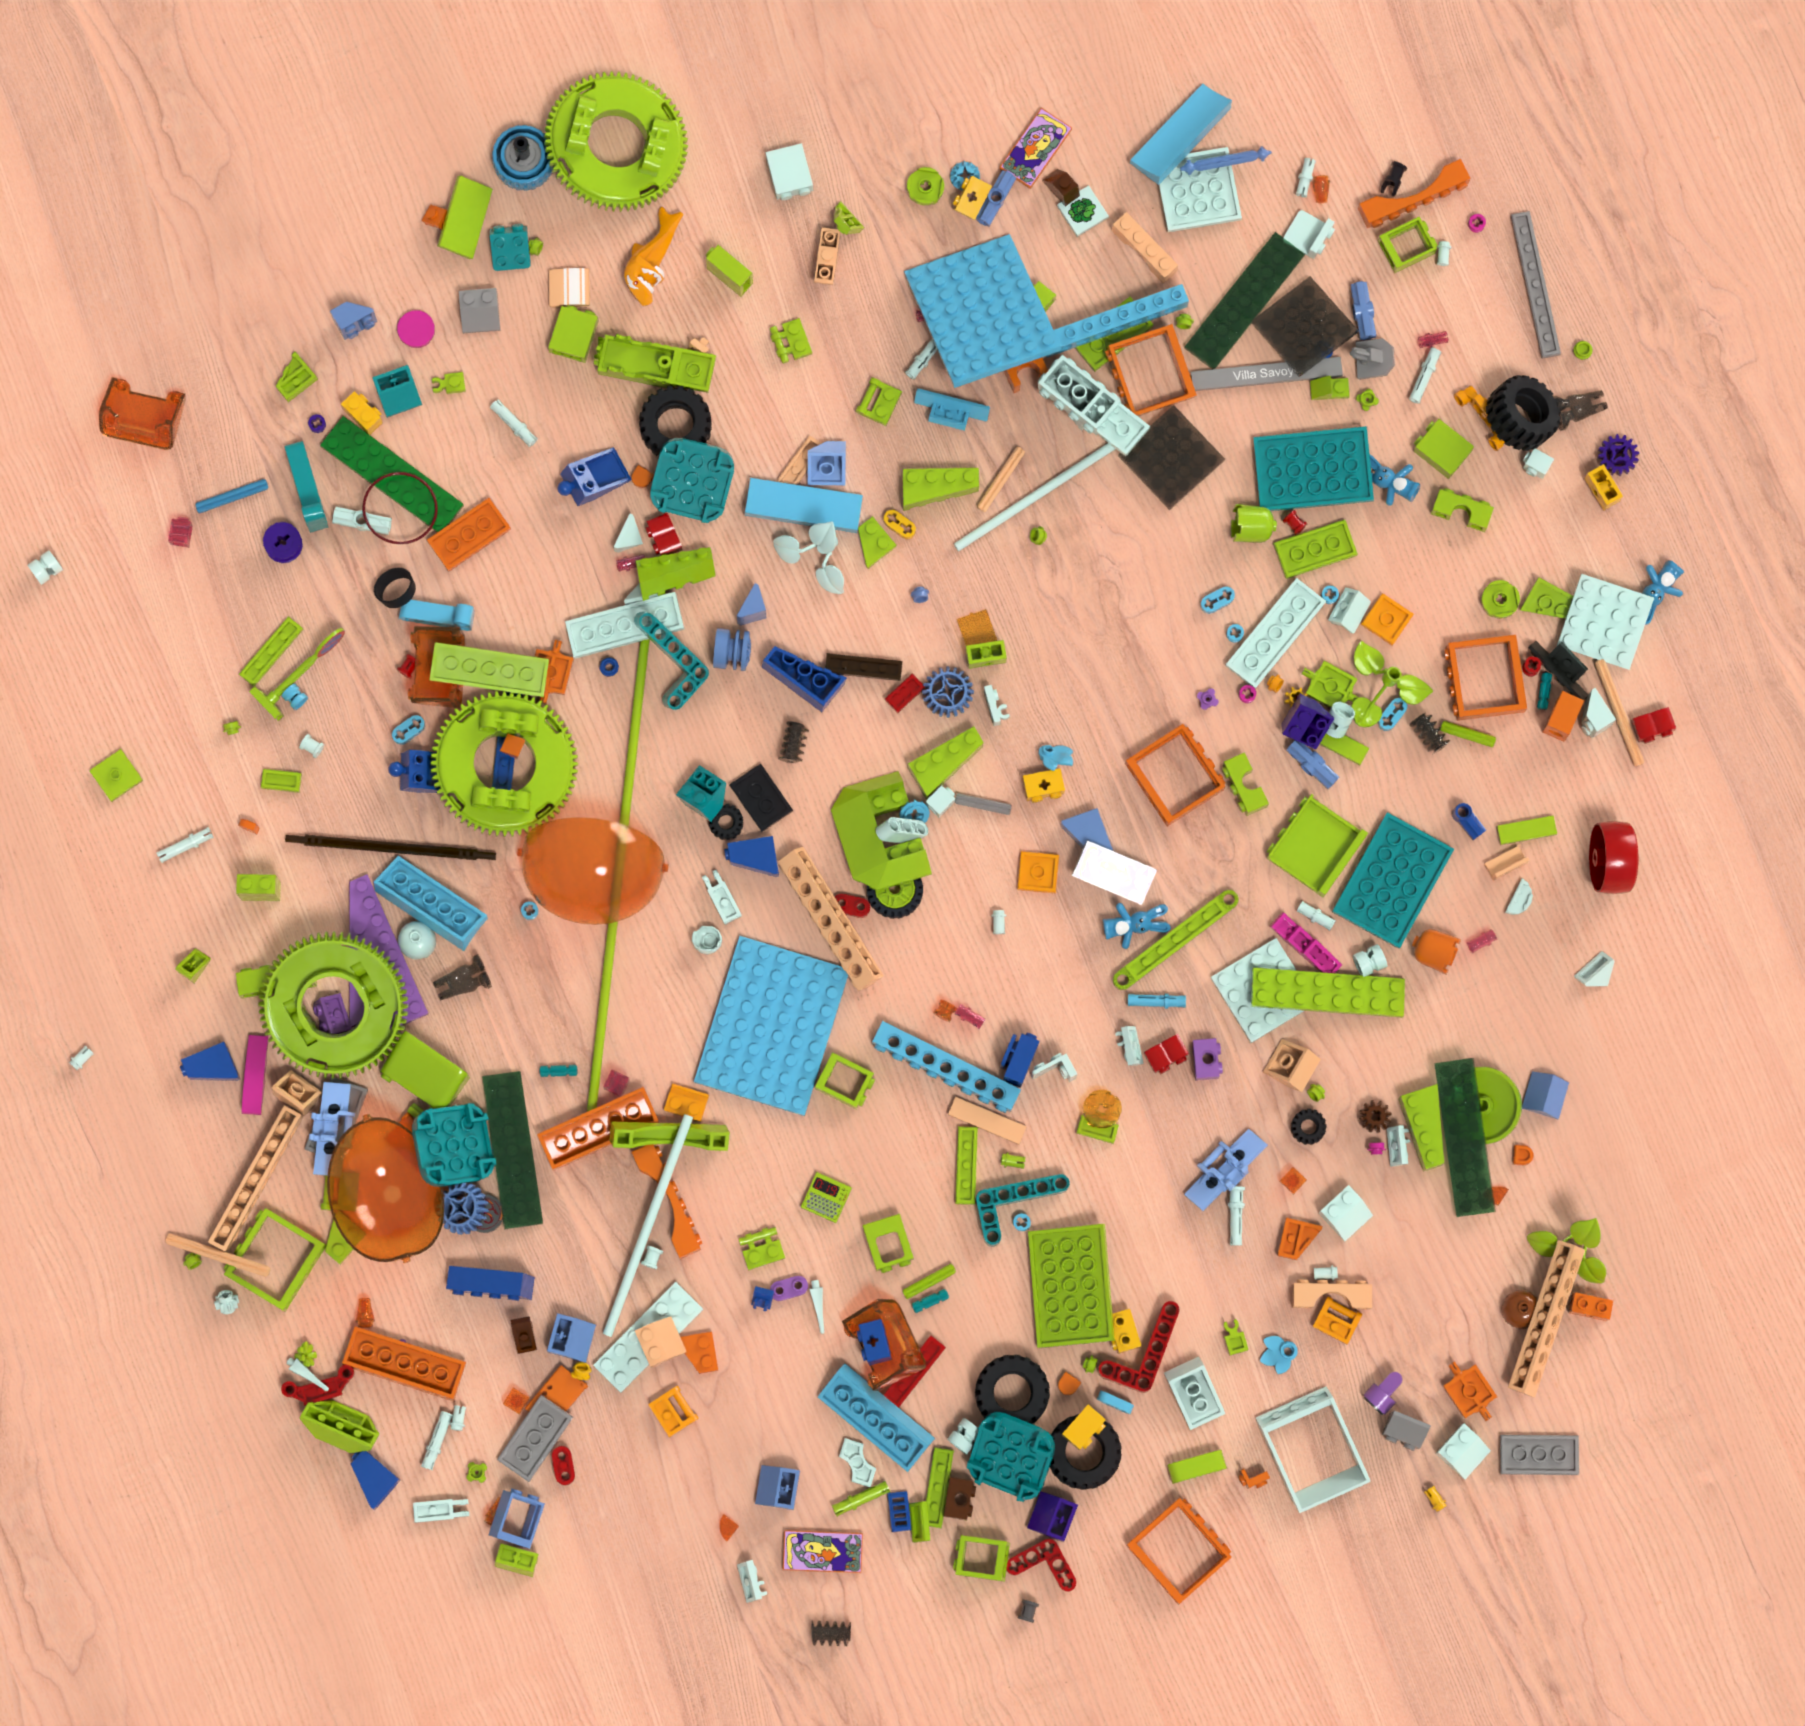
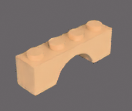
M1127 212L1113 224L1112 232L1124 244L1131 246L1141 255L1149 266L1150 271L1163 284L1177 272L1178 264Z
M1297 1280V1283L1292 1285V1308H1313L1316 1300L1328 1293L1342 1296L1348 1302L1350 1309L1372 1308V1284H1367V1281H1355V1284H1348V1281L1338 1280L1336 1284H1328V1280H1317V1283H1309V1280Z

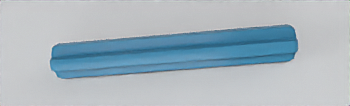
M262 479L197 502L195 504L197 512L203 513L268 490L267 481Z

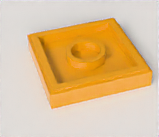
M1382 593L1361 625L1393 646L1414 614Z
M1021 851L1017 890L1055 894L1059 855Z

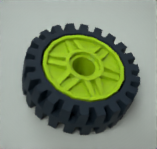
M921 878L896 885L900 888L898 894H892L889 890L890 887L875 891L867 885L866 893L871 907L878 914L890 919H899L910 915V913L916 910L922 900L923 883Z

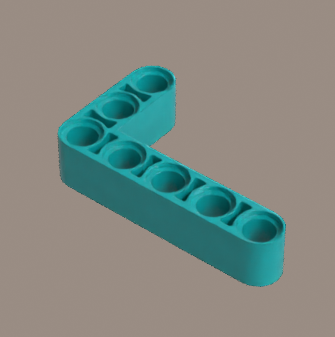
M303 441L284 446L302 504L303 516L310 533L328 528Z
M639 612L634 617L636 627L684 672L662 697L665 707L678 710L705 682L709 676V670L654 615L647 612ZM644 616H647L648 623L645 626H643L641 622L642 618ZM660 629L662 632L661 637L656 639L655 632ZM671 642H674L675 648L670 652L668 646ZM687 655L688 662L683 665L682 657ZM700 667L701 675L696 677L695 671ZM688 682L689 688L683 691V684ZM672 696L676 697V703L674 705L670 704V698Z
M1058 1174L979 1191L976 1196V1204L984 1242L990 1247H995L1001 1241L996 1207L1065 1193L1070 1185L1068 1177ZM1058 1179H1062L1066 1182V1187L1059 1189L1056 1187L1055 1182ZM1039 1183H1044L1047 1186V1190L1041 1193L1037 1191L1036 1186ZM1018 1188H1027L1028 1194L1020 1196L1017 1193ZM1000 1191H1007L1009 1198L1001 1200L998 1194ZM986 1194L990 1197V1202L982 1204L979 1197ZM990 1213L994 1216V1221L986 1223L983 1220V1216ZM994 1232L998 1235V1240L990 1242L987 1239V1235Z

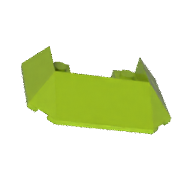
M899 771L844 787L831 809L853 880L859 883L862 882L875 891L932 875L926 849L924 850L921 838L884 848L882 840L876 834V828L878 827L875 820L876 816L899 810L909 802Z

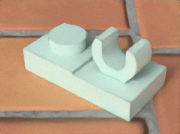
M992 685L984 686V694L993 725H1000V719L1007 720L1010 718L1009 714H1001V710L1006 709L1007 705L1002 704L997 709L996 701L999 700L997 690H993Z
M1136 1026L1121 1027L1122 1031L1116 1032L1115 1035L1123 1036V1041L1117 1044L1118 1046H1125L1124 1056L1128 1065L1137 1066L1144 1064Z
M1404 1125L1387 1128L1390 1167L1408 1164L1406 1143H1409L1410 1140L1405 1139L1404 1133L1409 1132V1129H1404Z
M753 1560L737 1564L746 1602L749 1603L762 1599V1596H765L767 1591L761 1592L759 1586L765 1583L764 1581H757V1568Z

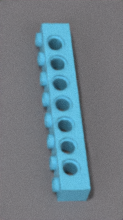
M1183 284L1055 329L1054 332L1061 345V351L1046 357L1048 358L1187 308L1189 300Z
M882 1021L872 1041L876 1050L882 1053L887 1051L892 1054V1058L901 1062L904 1059L910 1062V1067L916 1070L922 1068L927 1071L926 1074L935 1079L938 1076L944 1079L943 1083L951 1087L956 1085L962 1088L961 1092L969 1096L974 1094L979 1097V1101L985 1104L990 1102L996 1105L995 1108L1003 1113H1006V1111L1011 1112L1021 1092V1089ZM891 1038H896L899 1040V1045L891 1047L888 1041ZM908 1047H914L917 1052L915 1055L909 1056L905 1050ZM924 1056H932L934 1062L929 1065L923 1062ZM942 1064H949L951 1071L943 1073L940 1067ZM965 1072L969 1078L967 1081L962 1082L958 1079V1074ZM983 1081L986 1087L983 1090H978L975 1087V1083ZM999 1089L1003 1092V1097L996 1099L993 1097L992 1092Z

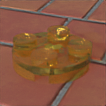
M1096 1090L1085 1099L1083 1115L1091 1127L1108 1128L1118 1122L1122 1112V1105L1119 1098L1110 1094V1091ZM1100 1105H1103V1108H1107L1104 1113L1097 1110Z

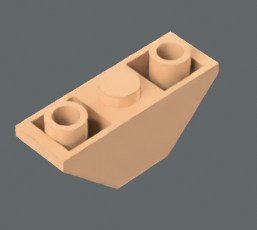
M822 227L814 283L833 285L840 240V231L838 229Z

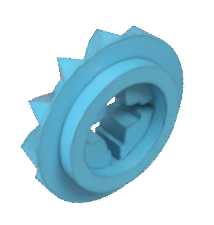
M963 161L957 163L952 168L950 179L957 189L963 190L961 185L964 178L960 177V175L963 174L964 169H966L967 174L980 179L978 167L972 162Z
M915 799L913 802H907L904 807H901V812L899 813L900 818L920 820L924 823L927 822L930 815L928 806L923 801L918 802ZM916 809L917 813H915L913 819L911 813H913V810Z

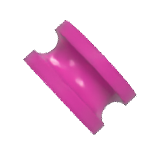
M1481 214L1472 215L1468 222L1469 229L1475 233L1481 232L1486 225L1485 217ZM1478 219L1482 225L1480 224L1478 227H1475V223L1472 224V222Z
M1251 685L1243 686L1239 691L1240 700L1243 703L1254 701L1256 697L1255 688ZM1250 690V694H1252L1253 697L1249 696V699H1246L1245 695L1242 694V692Z

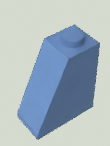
M1097 808L1061 821L1062 829L1082 849L1086 840L1113 851Z

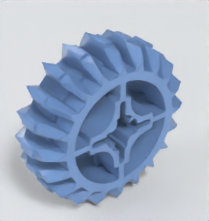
M949 666L946 667V672H943L941 667L939 668V674L932 671L934 678L927 676L926 679L929 683L923 684L927 689L922 690V694L928 695L923 698V701H930L927 704V708L929 709L934 706L932 713L935 714L939 710V717L943 716V712H946L947 718H950V712H953L954 717H957V710L963 714V707L969 708L970 706L966 701L972 702L973 700L969 696L974 694V690L969 689L973 684L972 682L966 683L969 680V676L962 678L964 671L956 674V667H954L953 672H949ZM946 678L954 679L961 685H951ZM941 680L942 688L937 693L932 694L934 685ZM945 686L949 691H954L951 692V700L948 694L945 693ZM964 690L963 698L959 703L955 704L954 696ZM935 699H944L949 706L941 705Z
M462 1182V1184H455V1187L448 1186L449 1192L443 1191L445 1197H440L439 1200L442 1201V1204L437 1205L441 1209L437 1213L438 1216L442 1217L440 1222L445 1224V1229H450V1232H457L459 1235L463 1233L470 1234L471 1230L477 1231L476 1225L483 1226L481 1219H487L484 1216V1212L489 1210L484 1208V1206L488 1204V1201L483 1200L486 1195L481 1193L482 1190L478 1187L476 1188L474 1184ZM468 1193L467 1197H463L461 1200L457 1199L458 1196ZM464 1217L469 1218V1219H468L466 1222H464V1223H461V1224H458V1223H457L459 1220H462Z

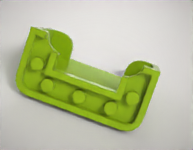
M407 1031L403 1032L380 1070L382 1073L380 1077L389 1083L391 1081L397 1082L430 1106L428 1109L450 1107L470 1079L464 1070Z

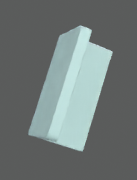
M1345 587L1328 620L1332 624L1343 626L1350 633L1354 634L1371 601L1360 591Z

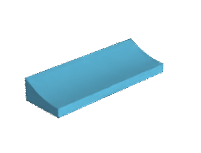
M1202 84L1130 160V164L1160 185L1231 109L1232 100Z
M750 478L745 516L806 526L833 521L835 530L857 533L863 495Z
M397 856L374 881L376 893L425 924L462 951H465L474 935L488 919L485 913L400 856Z
M844 1364L836 1372L818 1396L821 1401L907 1472L935 1439L847 1364Z

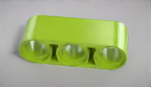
M1222 1450L1167 1465L1172 1484L1227 1469Z

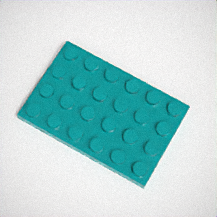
M1367 426L1253 437L1259 503L1261 507H1266L1270 511L1374 502Z
M1387 812L1332 913L1400 949L1452 855L1454 848Z

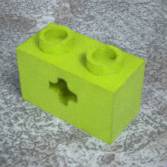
M1004 640L966 646L965 651L969 669L1003 664L1007 661Z

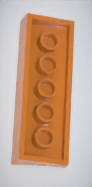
M644 1087L537 1134L552 1170H557L612 1145L609 1140L611 1121L659 1123Z
M356 1326L342 1361L343 1365H349L354 1370L453 1402L455 1401L466 1366L464 1361Z

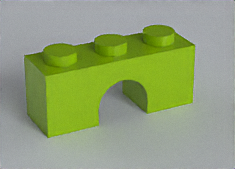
M1444 488L1443 490L1440 489L1437 494L1431 515L1449 520L1454 510L1462 509L1469 516L1467 527L1485 532L1494 507L1490 506V503L1486 501L1477 502L1468 495L1460 496L1454 494V491Z
M1245 752L1224 761L1221 770L1224 777L1229 778L1231 782L1229 787L1234 796L1237 795L1240 801L1238 802L1240 811L1242 813L1245 812L1246 816H1249L1267 808L1269 803L1262 788L1250 790L1242 783V778L1253 770Z

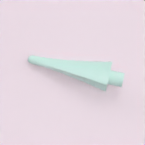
M819 1280L811 1281L812 1289L809 1290L816 1310L820 1333L823 1334L825 1332L823 1322V1287H820Z
M293 1358L287 1360V1365L290 1366L289 1370L293 1371V1373L313 1382L325 1391L329 1390L325 1384L304 1366L302 1361H299L297 1358L296 1360Z

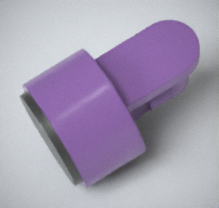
M1398 1372L1390 1373L1379 1386L1374 1383L1364 1394V1399L1381 1415H1385L1396 1403L1390 1396L1402 1384L1403 1378Z

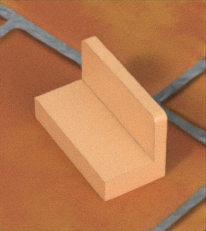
M1517 846L1486 862L1484 865L1492 880L1495 881L1527 864L1529 858H1525L1520 847Z

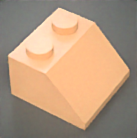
M1282 1039L1263 1072L1287 1087L1302 1092L1321 1059L1309 1049Z
M292 1070L272 1087L274 1096L303 1116L313 1109L322 1093Z
M671 1316L635 1330L651 1368L687 1352Z

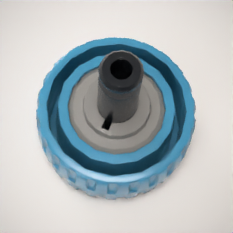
M518 125L504 131L497 138L492 151L493 167L498 178L510 188L524 191L533 190L542 186L552 175L554 166H549L551 160L547 159L549 153L545 152L548 146L544 145L547 139L544 138L545 134L541 130L532 126Z

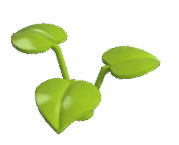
M1363 641L1356 647L1354 665L1359 673L1365 676L1370 675L1372 672L1375 675L1384 674L1382 676L1384 685L1372 702L1365 697H1360L1352 703L1351 707L1355 711L1353 719L1358 726L1367 728L1379 722L1382 710L1374 704L1387 686L1392 687L1396 684L1397 688L1400 689V698L1410 705L1421 703L1433 692L1432 688L1421 679L1413 675L1402 676L1401 671L1397 667L1381 670L1384 666V657L1375 648L1365 644Z
M1597 1218L1577 1221L1570 1227L1571 1234L1563 1242L1574 1238L1576 1244L1584 1245L1583 1249L1585 1252L1578 1275L1591 1283H1604L1607 1274L1605 1265L1594 1257L1586 1259L1587 1248L1597 1247L1601 1240ZM1536 1231L1527 1235L1529 1244L1539 1255L1553 1257L1557 1245V1237L1554 1234L1546 1231Z

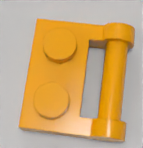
M1328 1296L1312 1327L1348 1345L1363 1314L1344 1307ZM1330 1307L1331 1309L1353 1319L1352 1323L1349 1324L1346 1321L1328 1313V1308Z
M679 1386L672 1388L648 1404L669 1438L699 1419L681 1395ZM673 1396L686 1415V1420H681L668 1400L670 1397Z

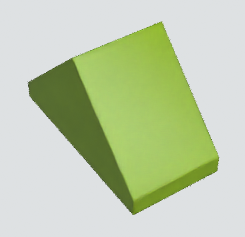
M195 948L176 966L175 970L195 984L211 958Z

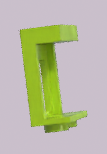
M900 1214L863 1225L876 1271L881 1270V1273L893 1270V1266H908L911 1264L910 1261L914 1260ZM896 1232L899 1236L904 1256L900 1259L884 1263L877 1247L876 1238Z

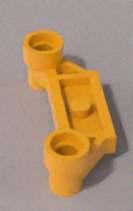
M1471 385L1463 391L1460 390L1455 393L1454 398L1461 407L1470 403L1492 431L1490 428L1491 423H1488L1487 420L1488 414H1486L1487 399L1480 394L1478 395ZM1492 431L1494 435L1488 439V442L1495 451H1498L1504 446L1505 441L1499 440L1496 432Z

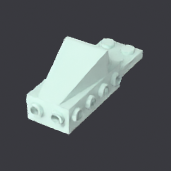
M1061 355L1059 359L1054 360L1049 371L1043 373L1039 378L1038 390H1040V395L1045 399L1050 398L1059 410L1062 411L1064 409L1079 429H1085L1090 434L1093 432L1096 436H1101L1123 455L1127 456L1147 433L1150 426L1121 404L1120 398L1115 393H1110L1101 382H1096L1091 378V375L1086 370H1081L1077 367L1072 359Z

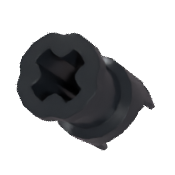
M1396 161L1391 163L1390 173L1385 177L1381 187V193H1384L1387 186H1395L1392 192L1393 197L1401 185L1400 180L1403 173L1408 169L1405 165Z

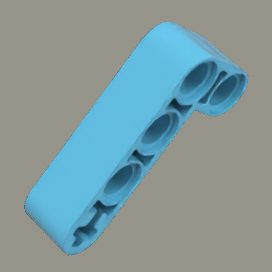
M410 600L407 604L400 607L399 619L471 631L475 610L473 606L466 604H457L455 607Z

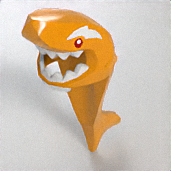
M660 207L658 213L661 225L659 233L645 246L637 243L633 245L632 257L626 264L624 278L629 291L642 306H647L653 302V286L664 280V272L659 268V265L683 217L682 212L671 215L668 214L664 207Z

